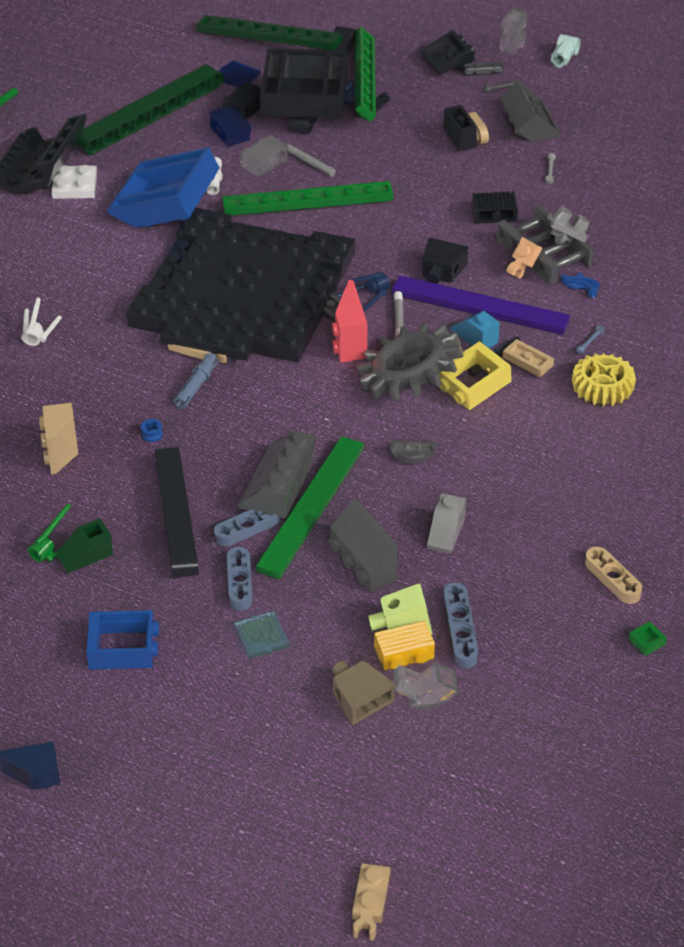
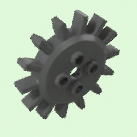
M422 322L418 332L409 333L405 326L400 327V337L392 341L384 336L379 338L383 347L380 351L366 350L364 352L368 363L357 365L361 376L359 380L364 391L371 389L375 399H379L387 390H389L393 401H398L402 391L411 389L415 397L421 396L420 386L429 381L437 387L442 385L438 376L441 371L453 373L457 371L453 359L462 358L464 355L456 331L449 334L445 324L438 326L432 333L427 322Z

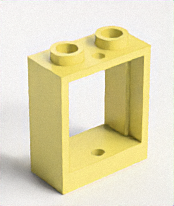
M480 341L464 351L462 358L453 359L457 367L455 373L441 371L438 374L442 383L439 388L443 392L450 394L458 404H462L468 410H471L512 382L511 365ZM479 364L489 375L470 388L456 378L473 365Z

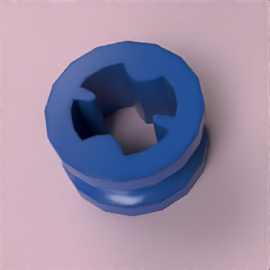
M148 419L142 422L141 435L143 440L156 442L162 438L163 432L160 421Z

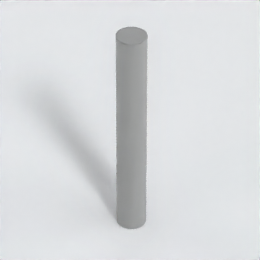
M291 144L286 145V152L330 177L335 175L336 170Z

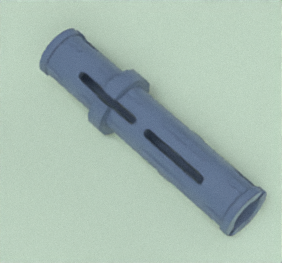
M207 353L201 363L194 367L191 377L173 399L176 407L185 409L203 382L208 381L211 371L219 362L214 354Z

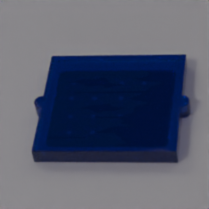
M235 60L226 66H222V69L219 70L224 76L223 82L236 88L238 86L241 87L247 81L249 83L253 82L255 78L261 75V71Z

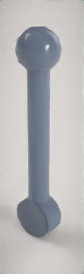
M597 326L595 332L583 345L577 346L576 352L583 354L585 348L598 335L604 334L605 328Z

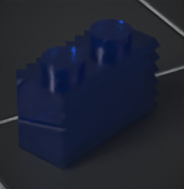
M228 105L227 107L224 106V108L221 107L220 109L213 110V112H209L210 128L228 148L250 140L251 125L249 121L243 120L238 110L235 111Z

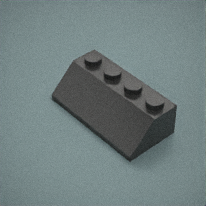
M291 431L269 444L238 504V508L244 510L252 509L255 512L261 511L263 514H276L278 517L286 518L315 459L316 435Z

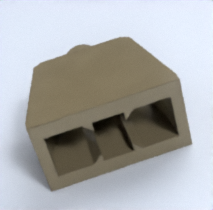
M340 661L333 667L332 672L336 675L333 678V694L352 725L394 702L395 684L367 662L361 661L349 667L345 661Z

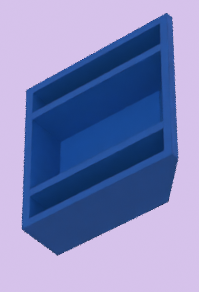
M209 147L140 161L107 209V212L135 228L150 227L159 223L167 224L175 220H186L192 215L191 213L196 205L199 204L201 197L207 191L208 186L215 178L220 167Z

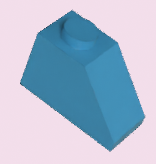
M482 311L451 326V331H456L459 337L472 346L480 341L486 347L491 348L498 343L500 322L485 311Z

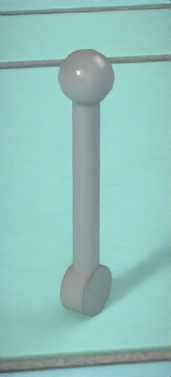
M554 153L548 154V176L545 177L547 184L554 182V177L552 176L553 161L556 158Z

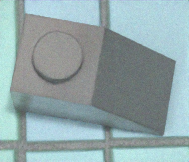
M441 494L434 512L427 549L448 554L452 553L465 520L466 498Z

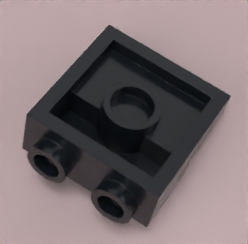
M451 30L420 50L422 56L440 76L454 67L460 71L464 68V64L475 61L474 55L476 54L471 44L467 45L464 37L461 34L457 35L454 30Z

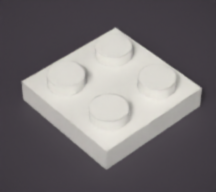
M63 165L60 168V172L53 179L52 198H95L97 166Z

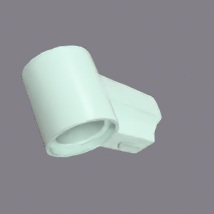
M563 34L559 36L557 47L551 55V62L554 63L555 67L562 68V66L567 65L572 55H577L581 39Z

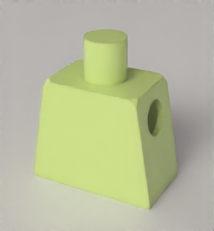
M420 583L382 597L380 600L383 612L368 615L372 631L385 627L392 629L426 621L429 632L432 634Z

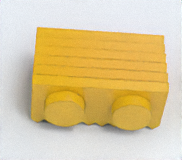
M426 621L374 633V648L385 671L388 669H400L408 664L425 663L429 659L432 660L434 658L435 643L426 625Z

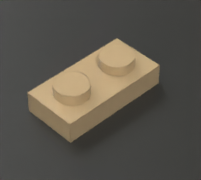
M518 339L503 350L504 359L538 377H541L554 365L553 357Z

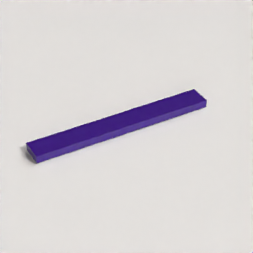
M399 275L392 288V295L399 291L404 298L472 314L485 311L497 320L564 335L570 321V315L401 275Z

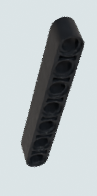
M179 447L155 449L173 578L199 575Z

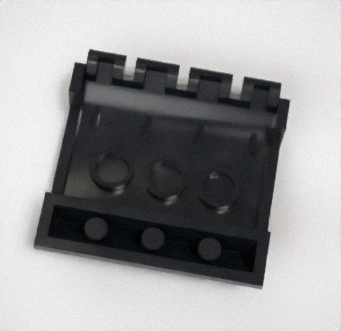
M85 113L68 118L54 138L44 140L36 127L21 132L0 161V188L15 195L20 193L27 194L40 188L42 190L48 188L81 138L87 118Z

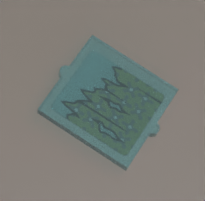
M275 611L259 616L252 615V618L234 622V627L249 659L264 654L271 655L272 652L290 647V642Z

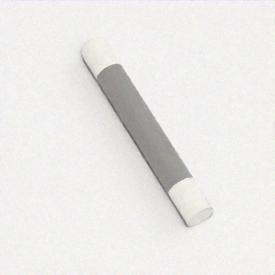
M399 291L394 293L395 339L400 337V327L404 326L403 296Z

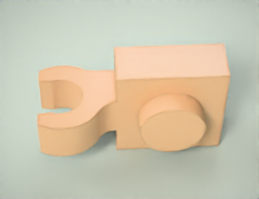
M522 237L512 255L516 260L509 264L506 272L521 278L526 266L532 267L542 247Z

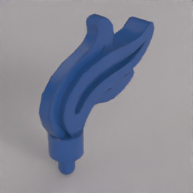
M578 273L576 276L561 275V282L567 285V287L586 289L592 299L597 296V291L600 287L598 281L583 276V273Z

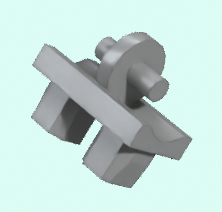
M562 206L555 214L550 212L547 216V219L551 221L550 226L554 228L551 234L555 236V243L558 245L564 244L565 241L570 243L573 238L585 242L588 238L585 233L589 226L588 219L578 215L572 223L569 221L572 216L571 211Z

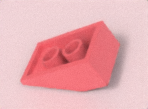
M349 280L335 312V322L332 323L333 336H336V340H332V348L334 354L338 353L340 363L366 359L364 352L367 350V321L353 280Z

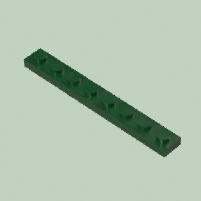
M204 15L196 24L198 32H205L207 34H220L241 39L248 38L257 41H270L325 50H335L343 40L342 33Z

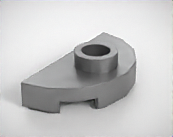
M389 441L388 447L390 454L395 459L403 463L418 464L433 457L436 452L437 442Z

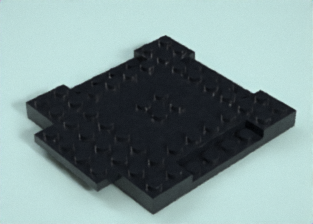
M195 208L191 213L192 215L188 219L183 220L176 232L177 239L148 286L143 285L126 312L128 327L161 333V343L202 350L216 355H226V357L248 361L251 353L299 363L324 315V308L327 302L331 300V294L335 293L355 254V239L313 231L311 237L232 222L231 214Z

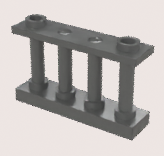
M538 204L535 206L534 219L516 227L511 226L505 220L498 222L496 240L512 254L516 250L521 238L524 237L522 233L537 226L543 232L526 239L535 244L549 238L555 240V236L551 234L554 228L550 226L551 221L547 219L549 212ZM575 238L570 243L567 241L562 245L555 243L542 249L534 265L528 267L551 286L557 283L559 269L579 260L588 268L591 267L593 248ZM563 249L571 253L557 261L548 257Z

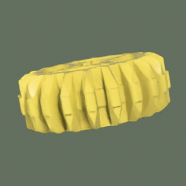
M594 353L593 357L586 355L585 359H580L579 363L575 365L572 385L574 392L578 393L579 398H585V402L592 401L594 405L599 403L603 407L605 404L614 406L615 402L622 404L623 400L629 399L630 394L634 391L636 377L633 367L629 366V361H623L622 357L615 358L613 354L608 356L605 353L602 355Z

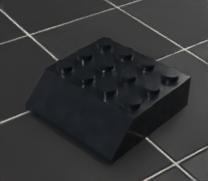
M268 48L260 90L261 115L269 117L342 118L346 92L345 86L347 83L348 51Z

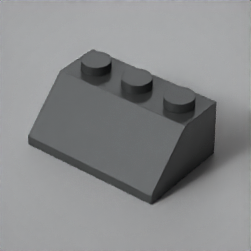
M518 80L500 97L504 104L502 107L510 115L508 119L516 127L514 131L519 137H525L532 142L561 136L544 101Z
M353 499L330 527L331 538L329 539V544L333 552H337L342 557L345 566L348 569L351 568L356 574L358 582L361 585H365L370 592H373L397 581V545L358 499Z

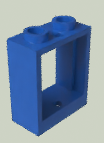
M153 610L89 612L86 651L89 670L153 668V657H158V641H154V637H159V621H154ZM146 633V647L101 649L102 634Z

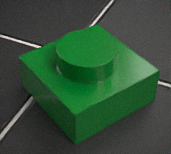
M650 621L629 632V640L645 656L666 645L667 637Z

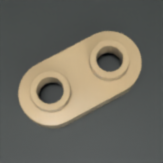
M476 112L468 113L478 126L477 144L488 143L489 134L486 125Z

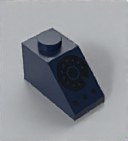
M54 741L0 751L1 771L5 775L32 790L61 785Z

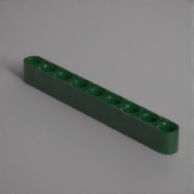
M203 65L83 128L81 138L76 147L88 155H94L219 88L223 83L224 76L210 65Z

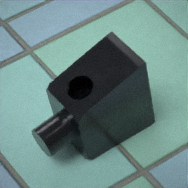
M429 237L423 256L422 275L426 277L428 282L438 284L439 281L453 282L468 264L469 246Z

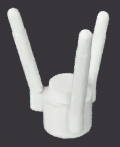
M40 298L36 299L30 324H28L29 309L24 310L21 339L30 346H37L40 341L45 342L47 336L62 318L60 315L57 316L45 332H43L41 324L36 322Z

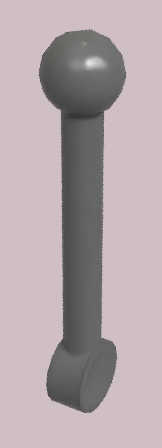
M516 79V80H515V82H516L517 80H518L520 83L523 82V81L520 80V79ZM515 82L496 86L487 85L484 91L490 93L492 90L511 87Z

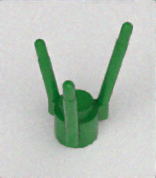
M70 503L66 504L43 534L27 548L28 553L35 561L41 563L46 559L48 562H51L56 557L60 549L53 552L54 544L48 536L71 508Z

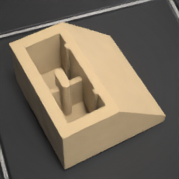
M72 403L43 406V416H39L40 430L45 431V433H41L42 448H47V450L43 451L45 465H50L51 474L58 473L78 455Z

